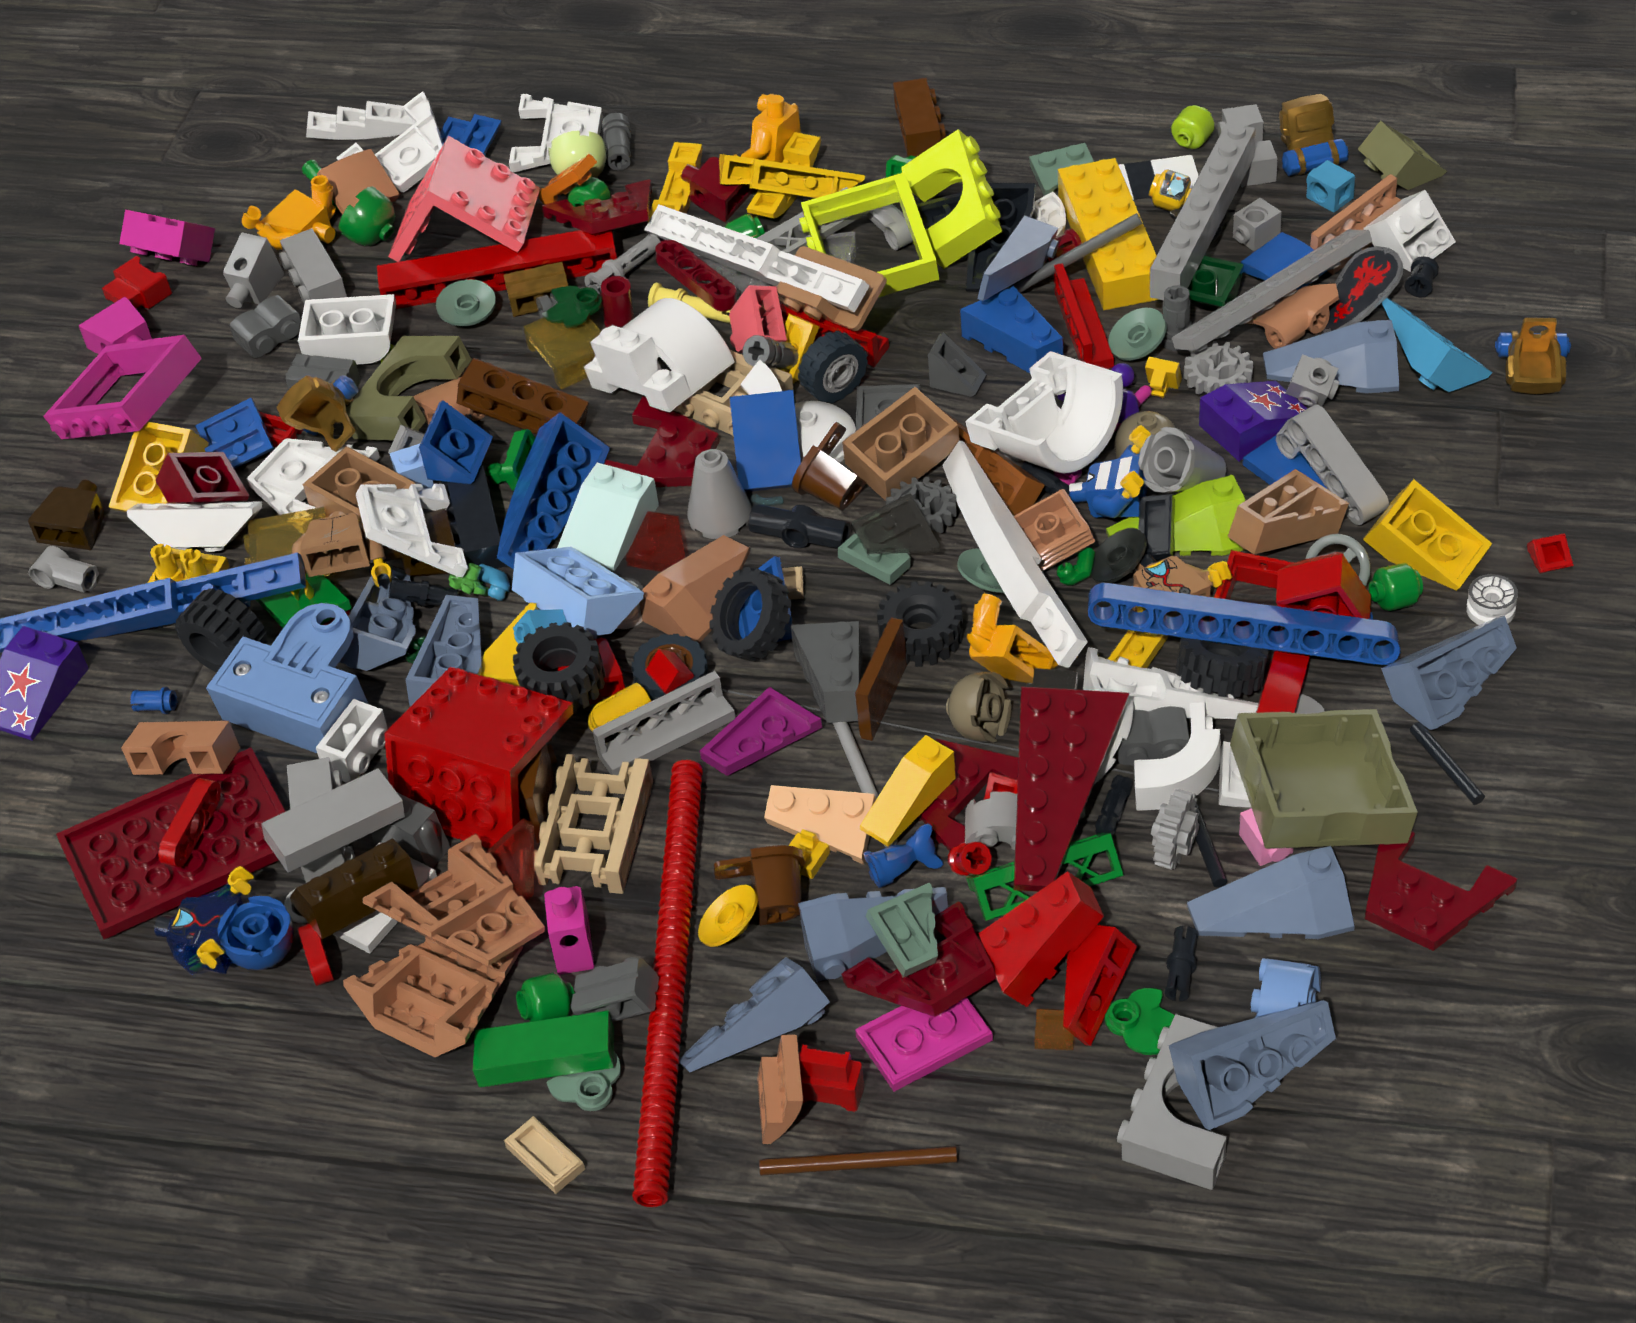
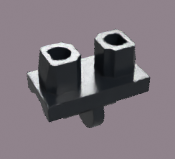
M962 192L916 204L925 230L953 211L961 198Z

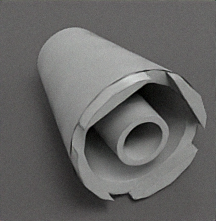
M1161 428V431L1155 435L1151 434L1146 439L1140 450L1138 464L1146 479L1144 483L1155 492L1169 494L1185 491L1201 482L1225 477L1226 463L1219 454L1178 428Z
M709 449L701 452L695 459L687 511L688 521L694 531L697 529L702 532L703 537L709 539H718L723 535L727 537L734 536L739 533V528L745 523L748 525L752 509L751 503L727 455L723 451Z

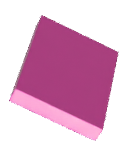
M967 997L936 1017L900 1006L855 1029L856 1038L893 1092L993 1041L992 1031Z

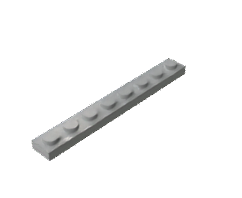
M1346 230L1230 301L1225 306L1171 337L1175 349L1189 350L1190 353L1204 350L1208 346V342L1228 335L1230 329L1234 326L1251 321L1253 319L1252 315L1272 308L1275 305L1274 302L1281 297L1293 295L1297 292L1296 288L1302 284L1317 280L1320 273L1338 267L1341 264V260L1362 251V247L1372 242L1370 231Z

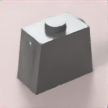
M397 792L403 800L405 817L372 832L373 844L376 846L379 842L385 843L393 838L409 857L433 869L448 852V849L451 848L436 812Z

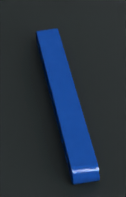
M1099 583L1090 590L1088 598V616L1090 620L1096 625L1378 665L1393 663L1400 654L1398 632L1395 626L1386 621L1112 583ZM1101 601L1109 602L1111 606L1100 607L1097 605V603ZM1135 606L1144 607L1146 610L1143 612H1135L1132 610V608ZM1170 611H1177L1181 613L1177 617H1170L1166 615V613ZM1205 616H1212L1216 618L1211 622H1205L1201 620V618ZM1239 621L1250 622L1249 625L1243 627L1236 625ZM1274 626L1285 627L1282 631L1271 630ZM1313 630L1320 632L1316 636L1306 635L1307 632ZM1346 635L1355 637L1350 641L1341 640ZM1381 640L1390 641L1385 646L1376 645Z

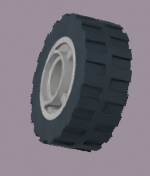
M840 331L828 332L823 337L820 336L816 339L817 341L811 344L807 352L804 353L801 364L798 367V379H800L801 386L821 402L834 403L837 400L844 399L846 395L853 392V389L859 385L861 378L865 375V369L868 365L866 358L868 355L864 348L847 333Z

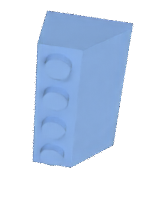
M573 547L515 553L512 590L523 597L526 602L536 603L537 607L541 610L563 609L566 621L571 623L572 627L576 625L584 627L585 632L589 631L594 639L598 635L611 634L643 599V591Z

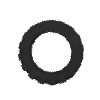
M746 567L744 571H735L732 578L728 577L723 582L724 587L722 590L717 591L715 595L717 600L715 605H712L710 614H713L712 620H710V629L713 630L711 636L713 641L718 643L717 648L720 651L744 660L756 661V658L762 659L766 657L769 650L773 651L778 644L776 642L779 638L782 639L786 632L784 627L786 623H789L790 614H788V608H791V600L787 598L789 591L787 586L782 585L783 581L781 578L756 568ZM759 589L762 597L760 618L753 631L747 637L741 639L738 630L740 610L751 593Z

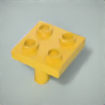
M157 544L150 551L156 569L148 583L166 578H171L178 582L227 570L229 563L227 557L204 554L197 549L195 551L193 549L180 550L171 548L167 544L165 547L164 544Z

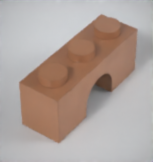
M229 721L139 722L121 749L133 775L163 774L169 765L182 758L187 759L193 774H223L239 751L240 746Z

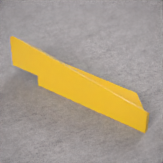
M720 154L719 156L720 184L725 185L750 184L752 189L818 198L838 192L845 187L848 189L865 180V175L726 154Z

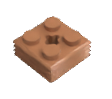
M1065 489L1057 491L1014 515V518L1042 559L1038 564L1041 571L1053 568L1058 562L1074 553L1081 552L1085 547L1095 542L1088 524Z

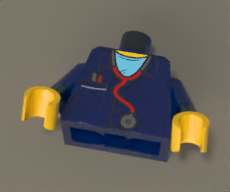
M241 866L235 868L228 877V883L220 890L200 897H187L183 899L175 917L163 915L157 917L154 926L155 935L167 938V943L174 960L188 973L197 974L205 969L222 974L227 973L232 960L221 946L217 929L221 917L228 908L236 903L238 907L243 905L240 896L242 894L248 895L251 891V885L248 882L253 879L254 875Z

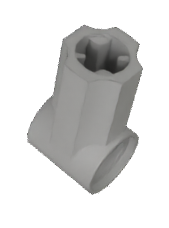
M890 204L869 210V219L884 232L886 241L892 249L898 250L913 243L904 214L897 207Z
M48 546L28 571L31 579L43 588L50 589L57 584L83 593L86 591L91 592L96 587L99 575L96 566L71 559L63 550L55 546Z

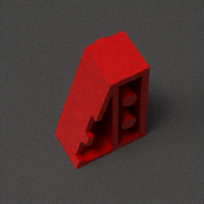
M1067 871L978 933L993 965L1002 992L1028 1007L1034 1000L1033 992L1045 978L1051 980L1057 973L1055 966L1069 950L1074 953L1102 920L1104 915L1091 887Z

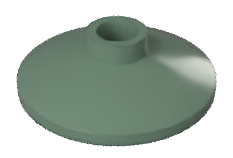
M471 279L457 281L448 285L440 292L436 300V309L440 318L455 326H469L483 321L493 312L496 305V297L492 288L482 281Z
M1140 308L1127 313L1118 320L1109 334L1108 343L1113 355L1121 360H1136L1148 355L1162 342L1167 330V324L1163 319L1162 313L1153 308Z
M979 548L969 549L961 553L957 567L966 580L982 590L1004 593Z

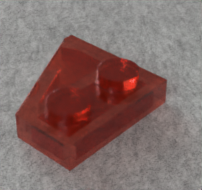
M648 511L626 555L627 566L662 572L685 558L679 518L674 515Z
M523 818L486 853H491L497 862L496 867L503 876H508L513 883L515 893L518 896H523L527 902L534 895V826Z

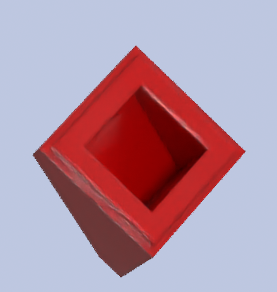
M1565 533L1535 539L1527 544L1528 552L1539 574L1574 566Z

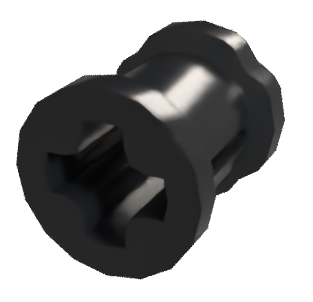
M1421 256L1413 260L1410 269L1412 273L1406 279L1404 286L1408 293L1419 298L1426 297L1432 292V279L1439 272V266L1434 259Z

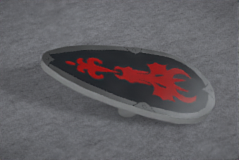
M1381 246L1366 248L1356 253L1346 263L1335 282L1339 300L1329 306L1330 317L1328 324L1323 329L1324 333L1359 323L1388 297L1398 285L1403 275V263L1397 252Z

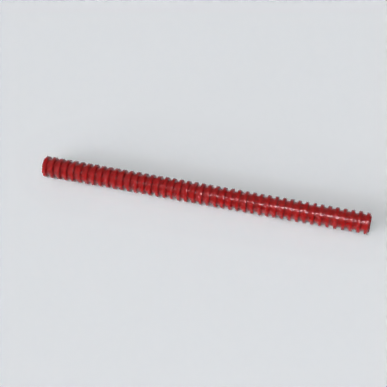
M692 760L677 761L671 769L669 810L667 812L668 819L665 837L666 845L663 856L661 899L659 901L655 965L653 967V970L659 977L657 992H655V1011L650 1012L648 1044L646 1045L647 1054L645 1056L646 1064L644 1066V1085L642 1087V1106L640 1107V1127L638 1129L637 1159L635 1161L636 1169L634 1172L635 1180L632 1194L633 1200L644 1207L662 1206L668 1200L667 1191L669 1189L668 1180L670 1178L669 1169L671 1167L670 1158L673 1143V1117L675 1115L674 1106L677 1094L679 1045L681 1043L680 1035L683 1022L684 986L687 973L688 938L690 936L691 901L693 899L694 864L696 862L695 855L697 851L700 793L703 775L702 766Z

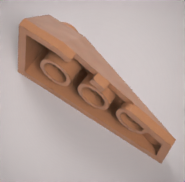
M723 535L658 573L641 590L644 592L643 599L639 603L642 621L668 635L679 634V636H688L694 642L700 643L712 631L710 629V620H712L713 614H710L712 605L716 603L715 595L717 591L722 590L724 587L723 582L728 577L732 578L735 571L742 570L750 553L749 547Z

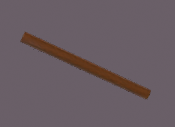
M956 1146L761 1159L759 1160L760 1175L762 1176L957 1162Z

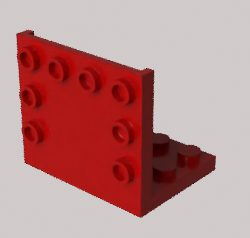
M449 667L384 733L388 782L396 792L435 810L445 835L464 841L476 834L482 841V847L515 856L521 849L518 774L572 716L573 702L528 690L521 686L497 681L494 678L473 674L463 669Z

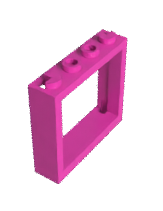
M185 335L106 345L43 417L50 424L51 430L55 431L61 439L140 431L202 358ZM145 373L121 402L96 405L120 376Z

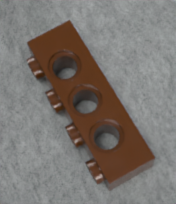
M476 358L472 359L458 382L457 404L524 430L529 429L535 434L538 433L541 426L558 413H562L582 428L587 420L588 401Z

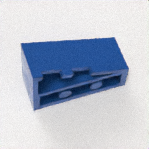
M1014 286L1004 289L984 301L980 300L960 309L963 338L969 341L973 338L983 343L985 350L991 353L996 350L1005 355L1009 363L1030 373L1029 368L1050 351L1063 355V337Z

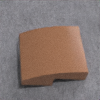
M371 149L340 159L319 170L317 173L318 176H326L333 186V201L342 215L349 204L354 207L358 203L359 199L356 196L367 187H375L391 202L396 201L400 195Z
M781 1035L777 1057H761L757 1081L763 1144L773 1143L787 1131L796 1119L803 1103L797 1035Z

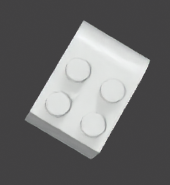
M395 294L305 300L298 337L301 353L310 356L354 360L356 365L370 364L381 360L386 356L390 348L396 309Z

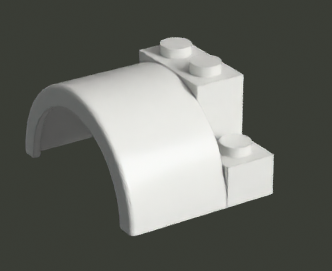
M663 298L622 328L612 325L603 329L600 335L590 342L595 357L593 361L584 366L592 388L612 393L620 387L645 395L651 407L671 412L735 361L721 335L700 312L683 301ZM658 357L668 365L671 371L667 369L661 370Z
M1050 351L1029 368L1032 379L999 407L990 404L984 405L965 421L972 443L994 451L999 448V451L1007 458L1021 463L1027 461L1059 473L1075 472L1093 462L1104 450L1114 433L1123 401L1122 375ZM1066 392L1062 408L1060 409L1056 404L1054 395H1061Z

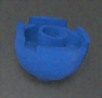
M253 896L248 898L249 903L239 907L237 903L232 905L221 917L218 925V936L225 953L234 964L248 970L261 971L275 966L289 953L293 943L294 930L290 914L286 911L281 901L269 896Z

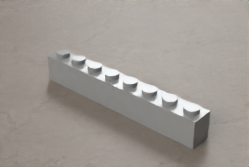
M1226 123L1150 268V298L1164 300V292L1171 286L1179 285L1188 288L1254 159L1256 128L1247 127L1242 124Z

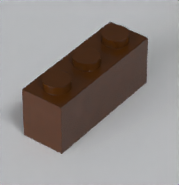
M927 78L894 82V104L907 157H917L946 138L944 123H941L939 105L935 106L934 88L929 89Z

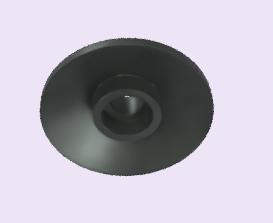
M1126 528L1107 538L1095 552L1091 577L1098 583H1112L1130 573L1145 553L1147 546L1145 535L1137 528Z

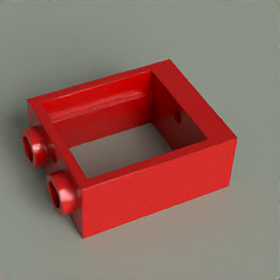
M1231 550L1227 564L1232 578L1230 580H1222V584L1217 588L1214 598L1230 600L1236 581L1277 589L1278 570L1294 562ZM1210 616V622L1216 619ZM1239 621L1236 623V625L1241 627L1250 624V622L1248 621ZM1274 626L1271 630L1280 631L1283 626Z

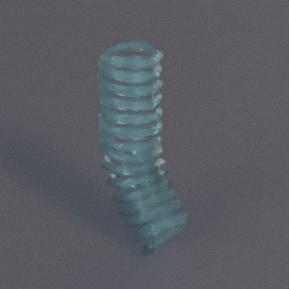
M754 494L751 497V502L764 506H770V504L772 506V503L773 505H779L780 502L781 505L783 498L782 496L764 498Z

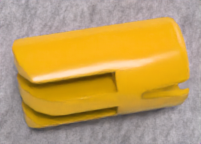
M634 683L599 702L593 707L588 716L589 729L592 731L651 702L648 693L642 685Z

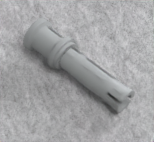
M652 233L648 234L643 240L628 249L617 259L605 261L601 269L595 273L590 272L585 276L586 287L596 285L601 296V283L606 278L612 276L625 277L626 273L656 252L655 247L660 243L659 238Z

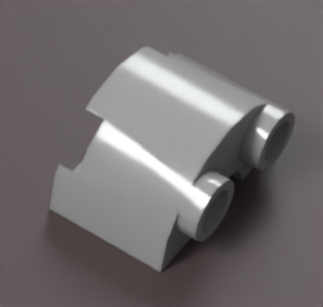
M990 792L989 799L981 800L977 803L974 799L971 800L965 809V843L981 842L987 847H992L998 841L1010 844L1011 849L1015 850L1017 794L1011 792Z

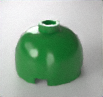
M367 187L356 196L359 201L354 207L350 204L347 206L339 223L341 234L361 246H371L378 244L382 240L386 241L395 230L393 226L395 209L392 202L375 187Z

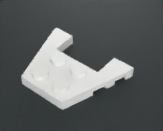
M423 91L403 106L415 124L375 154L396 189L403 193L425 176L443 146L433 111ZM355 143L340 154L337 160L364 150Z
M521 94L519 105L520 119L546 118L541 146L511 148L509 159L510 171L518 172L551 164L548 148L552 147L551 141L563 133L580 131V136H589L590 131L600 135L603 120L602 108L568 102L567 106L554 104V100L544 97L542 101L532 100V95Z
M285 438L247 477L249 486L293 528L303 535L306 533L311 521L323 517L319 508L302 502L306 499L302 484L346 446L351 449L353 447L352 445L344 444L335 452L330 447H325L323 442ZM367 446L365 450H355L374 461L380 458L378 449L375 447Z
M395 484L360 485L356 492V498L366 538L463 578L468 569L463 549L431 542L422 508L436 511L448 508L450 502L444 484H434L432 488H423L421 484H411L409 489H397Z

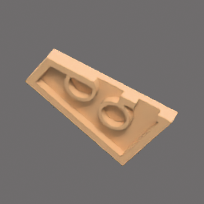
M771 785L764 818L767 824L793 835H796L797 832L800 833L802 829L815 833L819 841L829 844L831 851L835 853L839 851L851 856L854 861L864 865L863 853L867 851L870 836L860 830V824L876 801V797L870 793Z

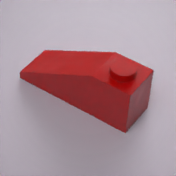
M1096 925L1074 953L1069 951L1067 955L1063 1027L1087 1046H1091L1137 948L1116 927Z

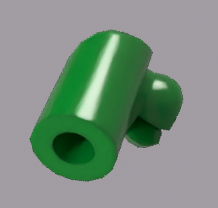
M1085 547L1078 553L1075 565L1069 562L1065 563V567L1063 564L1059 565L1056 572L1060 582L1064 585L1072 586L1089 578L1092 574L1095 551L1092 548Z

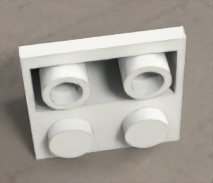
M1426 190L1402 199L1364 227V230L1370 231L1374 247H1387L1397 252L1403 263V268L1411 272L1413 260L1417 257L1425 256L1434 259L1456 242Z

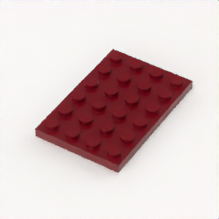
M252 747L237 753L223 774L192 773L56 833V836L98 929L105 940L228 884L230 873L239 866L252 873L278 861V858L264 839L261 823L286 811ZM199 778L217 781L221 787L218 806L188 860L182 867L162 864L158 856L161 840L192 785Z

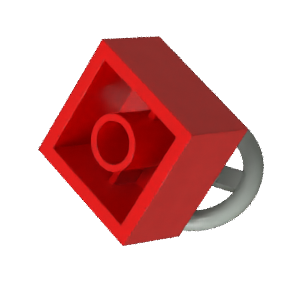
M1330 534L1321 537L1310 547L1305 560L1289 564L1278 570L1276 603L1279 607L1370 619L1371 595L1365 586L1369 580L1371 568L1366 550L1357 540L1347 535ZM1342 544L1349 547L1344 553L1332 552L1317 556L1328 545ZM1356 556L1360 563L1359 577L1349 564ZM1313 630L1307 632L1306 635L1316 636L1320 632Z

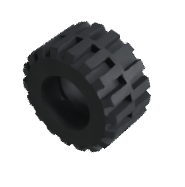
M213 588L203 590L180 614L175 623L178 638L188 652L201 664L216 673L243 636L264 644L268 643L267 633L257 616L234 596Z
M555 622L550 623L547 628L542 626L536 628V633L534 634L528 633L524 637L525 642L517 645V654H513V668L519 686L573 702V713H576V709L579 707L583 709L590 705L589 700H596L600 695L599 690L604 688L606 674L597 642L589 631L585 632L584 627L579 625L572 627L571 623L564 622L562 625H557ZM561 666H568L567 668H565V669H563V670L556 671V672H550V671H552V670L555 669V668H558V667H561Z

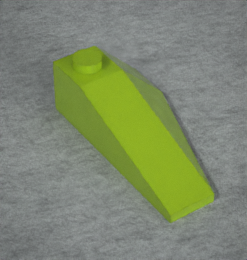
M1233 475L1201 482L1190 489L1174 495L1173 551H1180V556H1191V551H1211V556H1223L1230 554L1231 550H1245L1228 538L1237 507L1245 501L1244 495ZM1129 517L1106 528L1108 538L1126 528L1138 529L1139 517Z

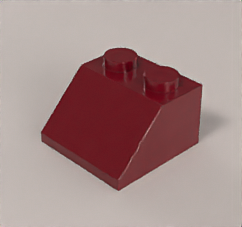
M224 452L168 453L155 480L168 503L247 501L249 498V494Z

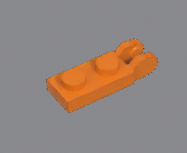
M591 154L586 155L552 178L548 185L539 191L538 199L544 204L555 202L558 199V195L567 194L577 184L581 185L592 175L589 170L597 161Z

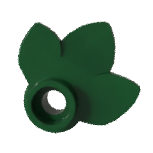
M576 286L555 288L551 291L557 304L543 312L542 315L543 318L552 323L564 322L566 328L576 327L584 323L589 315L594 314L602 307V298L595 289L589 287L581 289Z

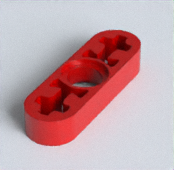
M199 778L192 785L161 840L158 856L162 864L182 867L188 860L218 806L221 787L217 781Z

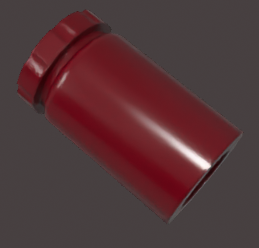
M621 276L606 278L601 283L605 328L612 325L622 328L634 319L631 283L628 279Z

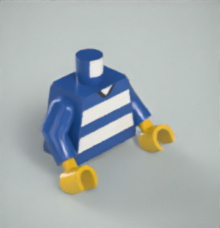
M1139 425L1129 436L1130 441L1134 445H1129L1119 458L1092 464L1089 467L1086 482L1071 483L1069 485V494L1073 503L1087 501L1090 514L1093 517H1139L1140 497H1146L1148 486L1144 483L1146 479L1143 471L1140 470L1138 462L1140 450L1151 433L1144 426Z

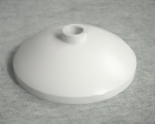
M802 401L795 403L801 462L813 445L819 446L835 422L844 426L846 431L829 456L839 463L843 461L842 442L855 433L856 430L850 415L843 409L826 402Z

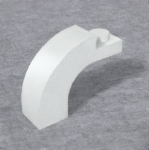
M1204 702L1190 703L1191 736L1187 745L1181 751L1163 759L1134 760L1137 811L1159 810L1163 803L1169 805L1170 796L1174 795L1176 789L1195 793L1197 796L1213 780L1221 760L1220 729H1213L1212 716H1205Z

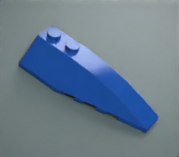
M558 413L539 428L509 504L500 537L497 559L513 570L515 553L545 550L551 541L559 535L569 519L582 483L597 462L604 464L610 447L562 413Z

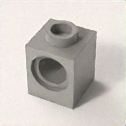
M1262 198L1255 200L1234 214L1233 238L1253 251H1256L1280 234L1281 211Z

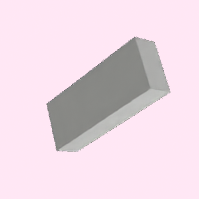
M378 768L261 824L265 841L285 870L291 872L405 817L403 800Z

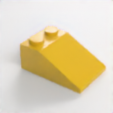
M147 422L140 431L133 432L109 508L127 512L128 509L138 503H168L155 481L167 454L206 452L204 448L208 447L209 442L190 429Z
M1415 479L1394 498L1363 538L1366 543L1388 561L1394 564L1406 563L1417 570L1420 575L1456 591L1462 586L1492 545L1488 539Z

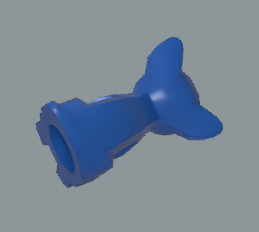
M930 824L922 825L914 835L907 839L906 844L891 845L876 852L868 850L863 853L864 859L869 866L870 877L878 888L893 883L894 878L906 871L914 861L921 862L928 868L933 869L943 866L941 859L935 855V844L930 837L932 833V826Z

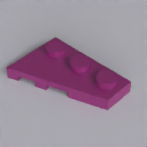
M769 687L700 750L701 760L728 776L821 729L822 721L818 716Z

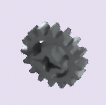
M913 477L911 484L901 481L900 490L895 488L890 490L891 497H886L887 520L891 521L893 529L901 527L902 535L911 531L914 538H918L920 533L925 532L927 537H931V531L936 530L942 533L943 524L951 526L953 524L952 517L957 516L956 495L951 494V487L949 485L942 487L940 479L930 483L929 477H925L923 482H918L916 477Z

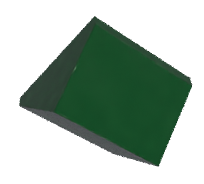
M1204 256L1187 288L1190 303L1219 309L1237 298L1244 264Z

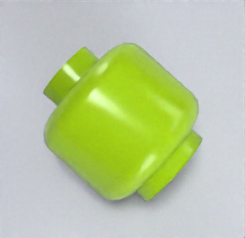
M1188 106L1181 111L1172 123L1171 132L1176 142L1181 146L1197 149L1212 134L1214 120L1211 113L1204 107Z

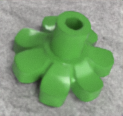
M469 563L463 578L452 574L449 575V585L452 588L461 589L468 595H471L472 592L477 595H488L489 588L483 586V581L478 579L481 571L480 566Z

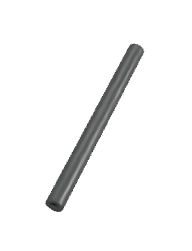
M1136 213L1043 265L1042 268L1009 287L1014 286L1021 293L1054 274L1055 264L1063 263L1065 268L1143 224L1139 215Z

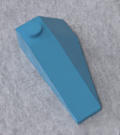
M1389 298L1382 302L1389 320H1392L1395 333L1411 367L1421 374L1418 380L1429 388L1435 390L1439 386L1451 392L1489 378L1492 374L1480 362L1468 353L1458 349L1453 345L1454 343L1431 329L1428 324L1406 308Z

